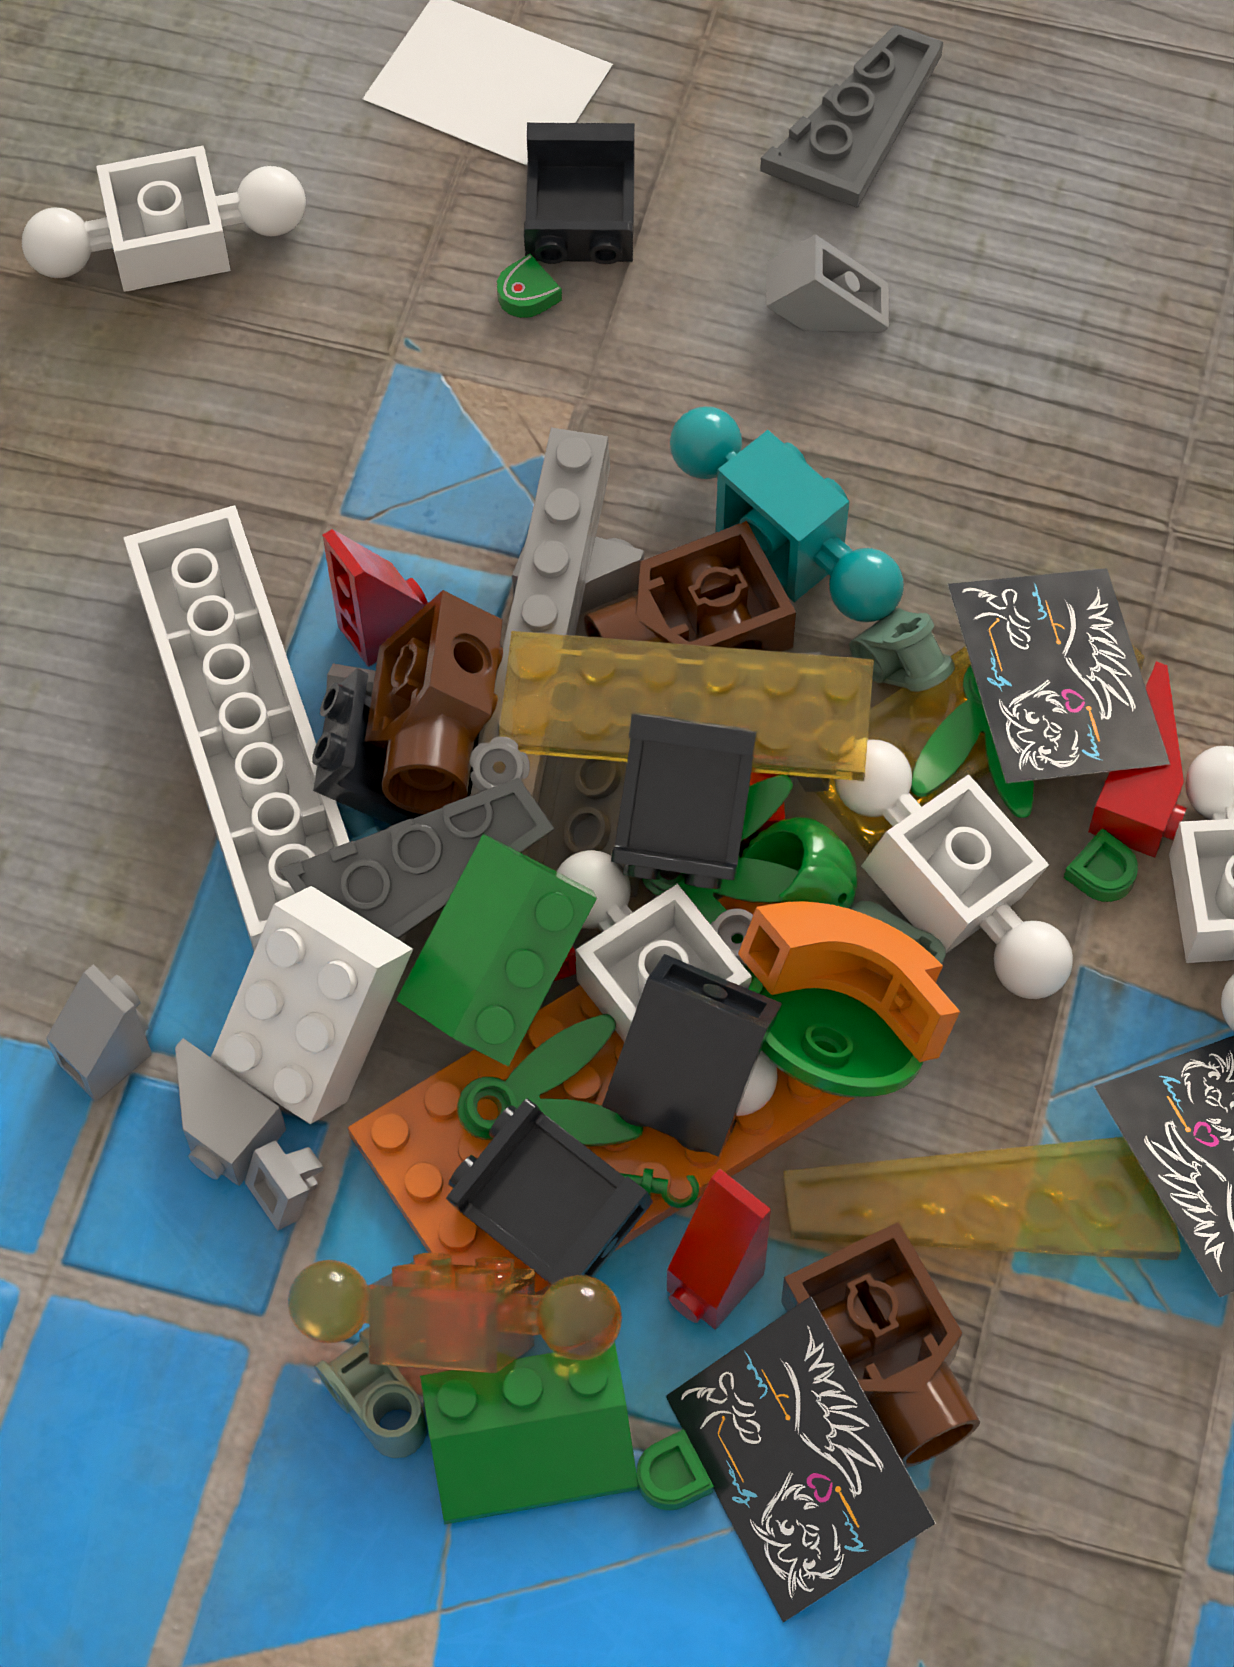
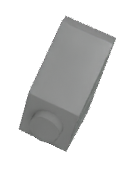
M816 234L767 261L766 307L803 331L882 332L889 328L888 283Z
M183 1038L176 1045L175 1052L182 1126L191 1151L188 1157L198 1169L212 1179L217 1180L221 1175H224L240 1186L246 1178L254 1150L275 1140L277 1141L286 1131L281 1109L277 1104Z

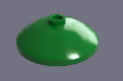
M756 976L750 983L749 990L782 1003L775 1024L765 1039L761 1051L777 1068L798 1082L832 1095L866 1098L896 1092L910 1084L919 1073L923 1062H919L888 1024L873 1009L861 1001L846 994L822 988H806L771 995Z

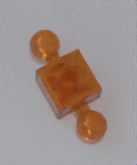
M416 1254L413 1256V1262L393 1266L391 1274L370 1285L367 1284L361 1273L353 1266L338 1260H322L304 1268L294 1279L288 1294V1310L292 1322L304 1336L313 1341L325 1344L342 1342L354 1336L365 1323L369 1324V1364L497 1373L534 1347V1335H541L547 1346L559 1356L570 1360L583 1361L593 1359L605 1353L616 1341L622 1324V1311L619 1300L612 1289L601 1280L587 1275H572L555 1282L543 1296L535 1295V1269L514 1268V1259L508 1257L475 1259L474 1266L452 1264V1256L449 1254Z

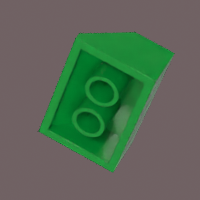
M482 834L403 984L396 1001L451 1038L509 1067L597 900L594 891L507 845Z
M615 1342L420 1376L444 1525L639 1490L627 1404Z

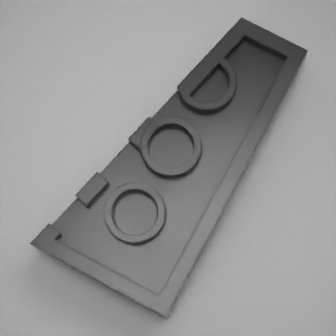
M894 25L854 65L853 73L840 86L835 84L823 96L822 104L808 118L802 116L789 129V137L778 148L772 146L761 157L760 172L858 208L942 56L943 42Z
M516 778L445 805L443 808L417 818L400 822L375 834L332 848L312 858L282 867L279 870L295 893L312 886L396 939H399L444 908L482 834L523 853L552 833L555 828L521 779Z

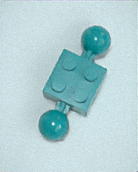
M703 406L691 409L677 420L670 436V451L677 466L694 478H717L715 532L747 521L785 593L793 602H796L829 575V590L832 601L837 609L846 617L858 622H875L887 617L896 609L904 591L903 575L898 564L883 551L873 548L852 550L845 544L849 500L837 482L831 478L824 479L807 464L803 454L797 447L789 442L783 443L772 432L766 430L742 450V435L738 424L728 413L715 407Z

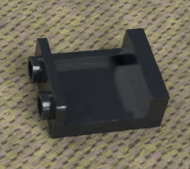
M527 122L528 162L526 221L524 222L525 256L531 254L536 261L547 264H557L563 261L596 262L599 264L633 262L635 123Z
M356 668L342 683L331 685L323 698L320 708L321 716L325 717L323 733L315 746L312 756V763L317 766L313 791L393 826L424 814L410 812L396 806L383 793L382 779L387 751L365 741L372 697L365 695L368 673ZM479 734L474 739L473 750L478 746ZM472 766L470 769L467 797L471 795V790L473 786V782L471 780V773L473 772Z
M640 712L632 713L628 737L631 739L616 841L612 849L610 862L624 864V875L643 879L659 880L661 870L685 873L684 884L702 888L721 889L722 879L734 880L737 873L758 730Z
M664 954L647 978L602 1107L618 1113L629 1124L638 1127H650L674 1137L682 1146L689 1150L708 1152L719 1157L733 1133L737 1122L735 1118L764 1041L775 1024L782 1003Z
M526 1098L518 1108L510 1105L499 1115L489 1131V1136L493 1140L480 1156L476 1158L470 1155L458 1166L449 1180L448 1185L452 1190L446 1197V1200L571 1302H574L650 1207L653 1200L645 1189L628 1176L624 1177L546 1116L536 1104Z

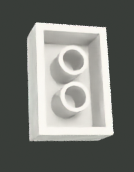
M312 886L275 903L211 1058L251 1087L309 1124L314 1123L348 1101L413 948Z

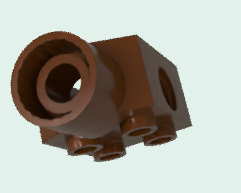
M745 521L640 561L638 595L586 614L584 616V626L595 660H669L679 668H708L710 662L716 658L774 655L793 648L796 611L749 524Z
M444 590L379 646L365 737L366 742L387 751L382 779L384 795L396 806L419 814L430 813L467 797L471 769L469 761L473 752L474 739L483 726L491 719L498 701L497 694L494 693L496 671L503 658V647L500 646L503 619Z
M899 1221L784 1277L781 1303L786 1312L808 1297H812L905 1468L921 1464L946 1452L966 1439L979 1427L980 1420L949 1367L956 1357L962 1331Z

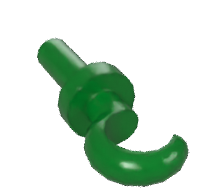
M644 1168L643 1176L620 1173L624 1177L628 1176L648 1192L650 1197L651 1193L661 1194L664 1202L674 1208H686L692 1205L699 1195V1183L693 1175L686 1176L692 1186V1193L685 1199H678L673 1197L668 1190L669 1179L653 1177L654 1169Z

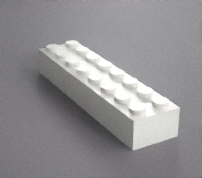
M234 505L123 538L253 951H255L273 905L295 894L279 869L325 853L332 848L348 843L349 839L336 800L313 791L317 766L312 763V756L316 741L236 506Z

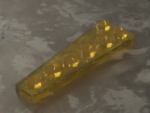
M1124 1137L783 1171L782 1180L790 1239L855 1243L899 1221L913 1246L1152 1260H1177L1181 1252L1176 1224Z

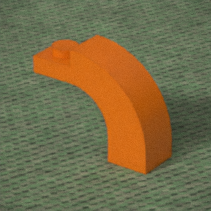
M784 902L756 907L738 952L740 958L771 995L806 988H822L846 994L866 1004L888 1024L919 1062L940 1057L960 1013L959 1009L936 984L943 965L930 952L898 929L876 918L848 908L817 902Z

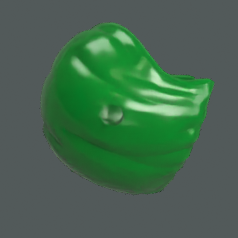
M794 817L776 822L768 829L761 831L758 836L750 841L749 846L743 850L741 858L773 862L799 871L791 885L779 894L781 901L817 902L848 909L854 903L858 884L855 859L848 846L842 842L837 834L815 819Z

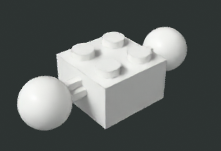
M203 145L96 166L107 217L84 222L76 213L64 208L44 209L27 222L22 234V249L28 263L40 274L51 278H66L76 274L86 265L91 252L113 248L123 291L126 292L231 271L222 229L223 226L245 223L252 231L264 236L283 235L294 229L302 219L306 206V197L300 181L291 172L276 166L257 168L242 180L237 192L215 196Z
M865 740L847 749L839 759L835 770V787L840 799L849 809L857 814L868 817L884 816L893 826L886 831L861 867L915 928L926 931L939 939L945 947L946 953L982 928L996 944L994 967L1000 982L1007 990L1019 997L1027 999L1045 998L1063 987L1070 976L1073 964L1072 950L1066 937L1057 928L1041 921L1023 922L1010 908V906L1024 896L1049 864L972 777L967 775L921 807L909 793L912 785L911 768L907 758L897 747L882 740Z
M1216 746L1202 752L1195 758L1188 769L1185 782L1186 793L1190 803L1198 813L1210 820L1180 822L1169 853L1186 963L1234 960V747ZM1234 974L1227 981L1221 997L1223 1016L1233 1031Z
M596 850L581 851L567 858L558 868V873L593 890L597 897L582 928H599L602 933L575 950L577 981L601 1013L611 1015L616 1022L615 1031L624 1042L647 978L664 954L744 988H749L752 976L678 884L635 912H632L627 906L631 892L629 877L623 874L624 867L621 863L610 862L611 855ZM762 1051L736 1116L748 1115L761 1109L770 1100L775 1091L778 1077L777 1067Z

